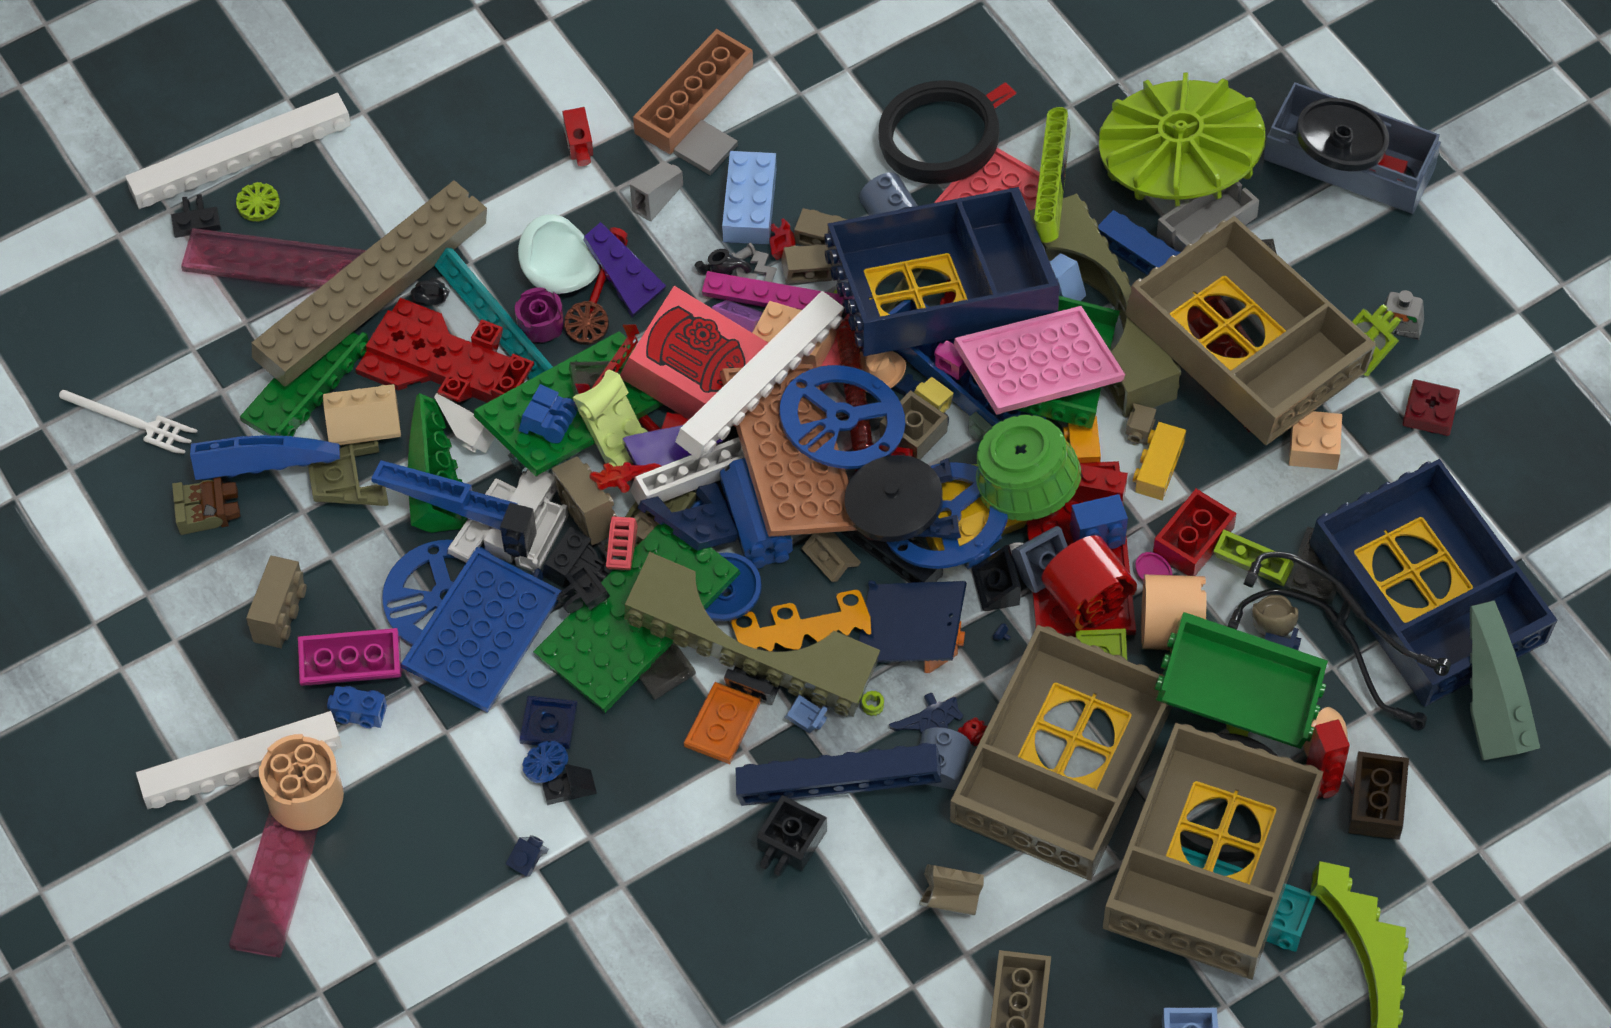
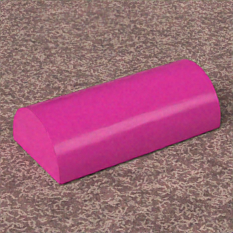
M398 628L298 637L299 678L301 686L399 678L402 676Z

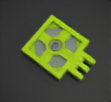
M1384 304L1373 315L1366 309H1362L1352 321L1377 344L1367 372L1364 373L1365 376H1369L1399 342L1391 332L1399 325L1401 320L1395 317L1389 323L1394 313L1388 311L1382 316L1388 309Z

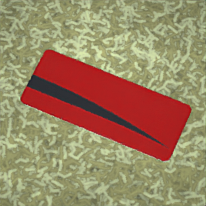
M1003 83L986 96L992 102L994 108L1014 96L1016 92L1007 83Z

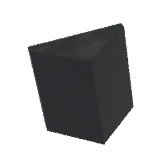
M1005 545L972 568L983 611L1020 605L1021 586L1010 546Z

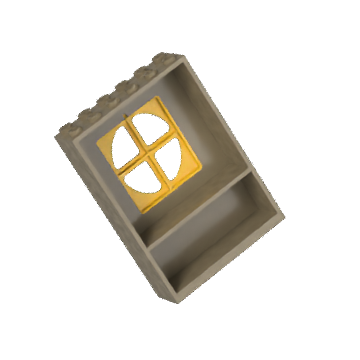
M1235 216L1227 221H1221L1216 229L1210 233H1204L1194 244H1188L1177 256L1172 255L1164 265L1155 267L1148 276L1136 280L1131 286V294L1127 301L1128 305L1125 313L1128 318L1265 445H1268L1366 373L1377 345ZM1212 295L1227 296L1244 303L1246 307L1231 318L1224 319L1204 298ZM1193 306L1199 307L1218 325L1217 328L1201 339L1194 337L1188 326L1187 314ZM1251 314L1259 317L1264 328V343L1260 347L1253 346L1234 328L1235 325ZM1228 334L1248 355L1243 358L1223 357L1211 352L1206 346L1221 335Z
M1037 625L951 799L950 822L1091 881L1173 708L1172 705L1156 700L1158 691L1154 690L1158 676H1163V674L1155 673L1145 665H1136L1128 662L1120 655L1106 653L1098 646L1084 644L1076 637H1067L1059 634L1051 627ZM1077 700L1085 704V708L1072 731H1067L1044 720V716L1051 709L1062 703ZM1095 709L1103 710L1112 722L1114 744L1111 747L1091 741L1082 735ZM1037 731L1047 732L1067 742L1060 760L1054 769L1045 767L1037 755L1035 748V734ZM1076 747L1086 748L1106 758L1102 766L1088 775L1072 778L1064 774Z
M1175 723L1106 903L1103 929L1253 980L1317 800L1323 771L1318 770L1312 765H1302L1293 762L1288 757H1278L1269 754L1266 750L1260 748L1254 749L1245 746L1236 740L1230 741L1220 738L1212 732L1205 733L1196 730L1188 724L1181 725ZM1221 798L1225 799L1228 803L1218 829H1210L1187 820V815L1196 806L1205 801ZM1243 805L1247 807L1257 819L1261 833L1259 843H1252L1229 835L1228 829L1237 806ZM1182 831H1189L1213 841L1203 869L1191 865L1183 854L1180 843ZM1223 845H1230L1254 854V859L1251 863L1235 874L1223 876L1213 872Z

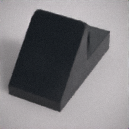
M569 764L565 765L566 773L542 783L547 805L597 794L591 769Z

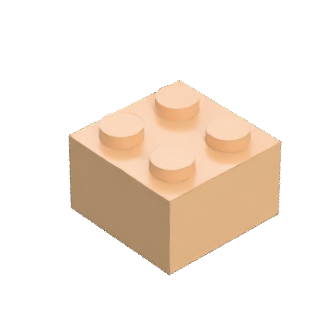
M1313 411L1292 426L1289 466L1337 470L1341 449L1342 414Z

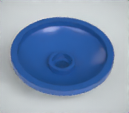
M726 552L719 554L740 570V575L705 610L711 620L730 621L748 613L756 605L762 589L760 574L756 566L742 555ZM726 592L731 593L729 596H723Z

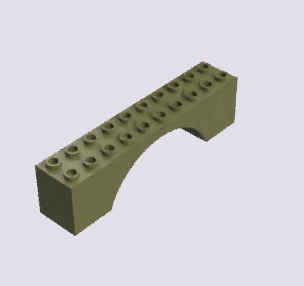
M1078 194L1063 198L1058 238L1052 242H1042L1049 261H1052L1060 253L1077 261L1082 281L1099 291L1107 298L1115 310L1120 311L1119 318L1123 327V334L1111 353L1125 373V377L1121 382L1106 386L1124 418H1127L1132 412L1133 403L1154 408L1177 399V392L1180 388L1179 376L1181 375V369L1177 362H1173L1172 358L1125 315L1128 305L1127 301L1131 294L1128 276L1125 271L1122 272L1119 268L1118 259L1115 254H1111L1106 237L1101 236L1096 220L1094 218L1091 219L1088 214L1087 204L1085 201L1080 200ZM1033 209L1029 213L1035 225V209Z
M649 552L625 603L624 619L628 620L627 622L631 626L636 628L645 627L657 637L664 638L666 636L673 639V642L680 647L686 648L689 646L694 648L701 656L707 658L710 656L719 659L721 664L727 667L736 666L748 673L750 677H756L757 675L770 681L774 687H779V685L785 687L792 695L806 696L811 699L812 703L821 707L827 705L834 708L837 714L845 717L848 715L854 717L880 654L879 649L837 631H833L826 638L811 646L794 651L771 652L746 646L725 634L711 620L701 603L696 586V572L651 552Z

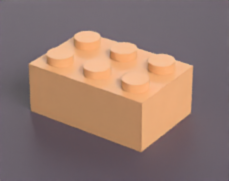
M769 301L752 333L769 343L802 310ZM831 328L827 338L822 343L817 342L812 353L808 357L804 355L801 358L800 364H812L813 368L821 367L836 338V329Z

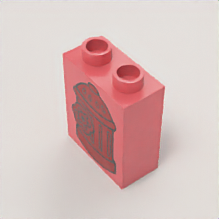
M674 286L631 353L620 376L622 380L685 418L690 419L724 386L720 375L722 369L743 368L768 342Z

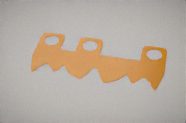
M859 590L837 594L836 598L841 612L800 619L796 606L793 603H787L771 608L776 625L760 628L755 614L750 611L743 615L752 619V624L749 627H739L736 624L737 619L730 620L738 642L754 649L762 647L768 651H773L775 643L785 648L799 650L805 634L810 635L817 642L837 630L848 636L854 627L863 629L866 634H871L870 614ZM853 594L858 597L859 601L856 605L848 606L843 603V597ZM781 608H789L793 611V616L789 619H781L778 617L777 612Z

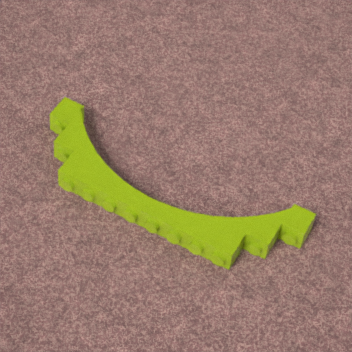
M1319 861L1312 872L1310 895L1317 896L1333 913L1344 928L1357 952L1368 985L1371 1010L1370 1028H1398L1403 1018L1400 1001L1403 1000L1405 993L1402 977H1404L1407 969L1404 953H1406L1409 944V938L1405 937L1406 927L1378 922L1380 918V908L1377 907L1378 897L1350 892L1352 878L1349 877V867Z

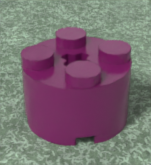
M532 288L523 292L520 295L521 298L515 304L516 322L520 329L533 344L547 342L559 337L564 326L562 303L559 296L554 292L546 291L545 288Z

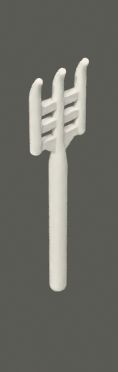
M62 390L59 393V397L63 400L136 428L146 430L147 436L143 439L145 442L173 453H185V450L172 446L174 440L181 443L192 442L190 439L179 436L180 430L189 433L198 432L197 429L159 415L156 417V421L147 423L142 419L69 391ZM161 423H164L165 425L162 429L158 428ZM171 426L174 427L172 433L168 432ZM155 433L159 434L156 439L152 438ZM164 437L168 438L166 443L162 442Z

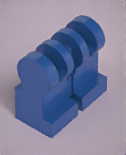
M540 384L532 401H530L522 415L519 431L525 434L531 431L543 436L551 443H560L576 416L578 408L572 399L562 398L558 396L559 392Z

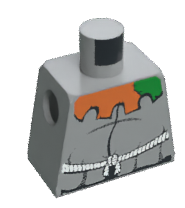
M1406 290L1400 293L1389 292L1383 303L1388 309L1382 316L1388 311H1392L1394 316L1389 323L1395 317L1401 320L1391 333L1419 340L1424 323L1423 300L1413 297V294Z

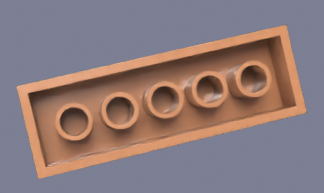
M716 29L633 116L634 133L671 155L674 152V148L698 122L704 120L752 69L753 50Z

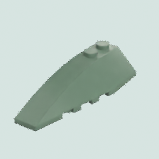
M1489 601L1470 606V639L1472 640V653H1470V663H1472V678H1470L1472 702H1470V711L1482 760H1488L1539 749L1540 744L1523 676L1495 601Z

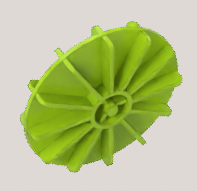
M1188 72L1183 73V80L1152 85L1149 80L1143 81L1142 90L1132 94L1123 101L1116 99L1112 103L1113 110L1107 116L1099 131L1100 157L1108 171L1109 178L1112 181L1117 180L1126 188L1134 191L1135 198L1138 200H1143L1145 196L1175 200V207L1180 206L1181 199L1198 198L1210 194L1216 200L1222 198L1221 190L1230 187L1242 178L1250 179L1253 175V167L1257 164L1265 149L1266 140L1264 121L1252 97L1246 98L1239 92L1229 88L1228 80L1222 78L1218 83L1189 80Z

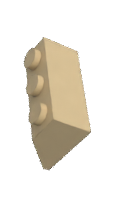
M394 384L323 394L329 442L345 445L401 437L399 409Z

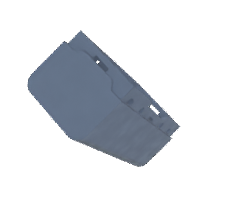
M1294 82L1267 136L1264 160L1414 214L1436 167L1441 145L1439 141L1440 134L1373 111L1384 122L1389 133V145L1385 155L1408 161L1407 169L1414 177L1378 164L1362 171H1341L1327 167L1311 158L1302 149L1296 136V124L1300 113L1310 103L1320 99L1337 97Z

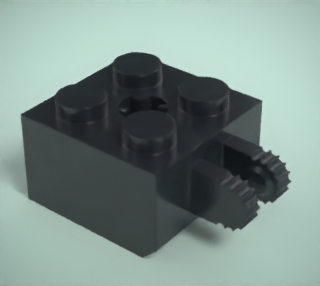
M782 795L757 836L758 849L766 853L760 867L767 869L775 857L780 860L775 867V875L781 876L788 864L803 871L827 832V817Z

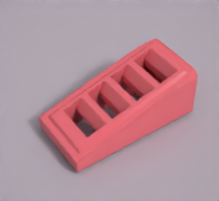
M611 517L606 561L607 569L631 570L638 528L635 518ZM617 537H628V540L617 539ZM615 547H627V550H618ZM614 556L626 557V560H616L613 558Z

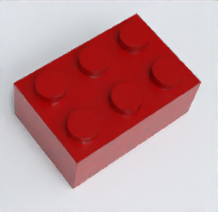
M1196 488L1155 537L1153 553L1162 556L1171 566L1187 576H1196L1214 554L1213 551L1223 530L1233 531L1237 513Z

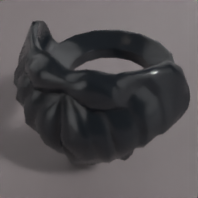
M436 278L420 281L411 290L413 300L425 305L442 304L450 293L445 284Z

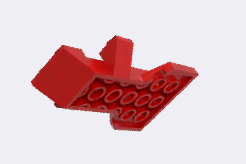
M400 298L393 310L387 311L366 344L367 351L356 367V373L383 385L394 384L395 389L398 391L408 388L407 385L412 383L432 381L441 385L437 391L439 395L456 402H462L473 397L488 403L523 384L534 366V362L515 354L508 357L497 352L503 332V327L481 319L471 336V342L449 334L442 313Z

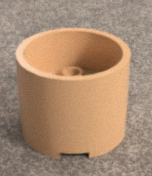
M1144 574L1141 609L1142 649L1170 650V647H1167L1171 632L1175 633L1183 612L1206 619L1205 590H1201L1203 584L1206 583L1205 576Z
M303 734L289 735L277 740L267 749L268 752L264 756L261 766H259L260 782L272 816L283 826L294 830H311L323 826L337 814L342 805L344 795L332 750L324 741L304 737Z

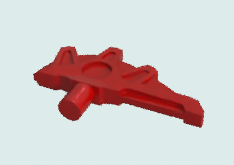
M624 462L623 466H612L606 463L603 465L604 470L600 473L591 472L590 479L596 483L599 490L607 489L608 487H618L622 493H626L630 489V486L627 484L628 481H631L635 476L662 466L656 463L631 465L629 462Z

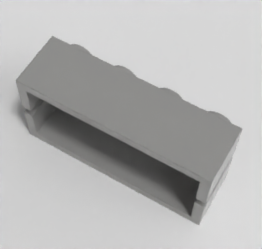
M1239 181L1221 190L1222 198L1216 200L1212 194L1187 199L1180 206L1175 207L1158 219L1157 237L1163 240L1169 247H1174L1175 251L1182 252L1188 244L1197 242L1204 233H1210L1216 229L1217 225L1223 220L1227 221L1235 216L1246 225L1257 218L1259 199L1248 189H1242V184Z

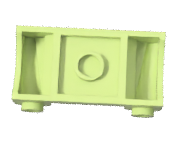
M608 369L598 385L584 393L575 395L573 400L579 414L594 438L605 463H609L612 466H623L624 462H629L631 465H634L622 443V439L626 436L648 431L641 427L626 397L629 392L620 374Z

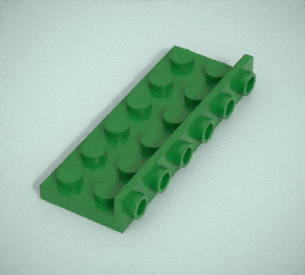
M352 332L286 387L273 378L240 415L241 422L263 435L293 437L298 427L309 419L312 411L323 403V394H327L339 385L341 378L353 369L356 361L361 356L365 355L367 351L366 344L369 341L367 334L362 332L360 335Z

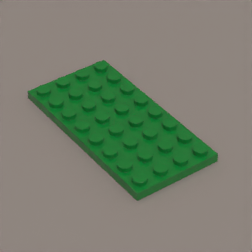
M620 331L476 408L474 410V417L535 477L595 444L594 438L579 412H577L572 423L569 425L560 443H551L543 436L531 431L528 434L519 431L522 415L530 401H532L539 385H544L559 392L558 396L573 400V397L579 394L575 384H588L591 389L627 337ZM631 353L629 354V356L627 357V359L625 360V362L622 364V366H621L620 369L618 370V372H617L618 374H621V372H622V370H623V368H624V366H625V364H626L628 358L630 357ZM623 380L629 392L626 397L637 419L664 405Z
M658 524L634 548L631 570L614 569L601 582L609 593V598L591 610L583 603L582 608L569 614L533 651L539 660L604 713L674 643L673 639L666 636L660 638L653 635L645 627L636 628L628 624V620L624 619L625 603L649 552L696 572L697 591L705 610L740 575V570L711 547L701 550L694 549L674 535V529L667 524Z

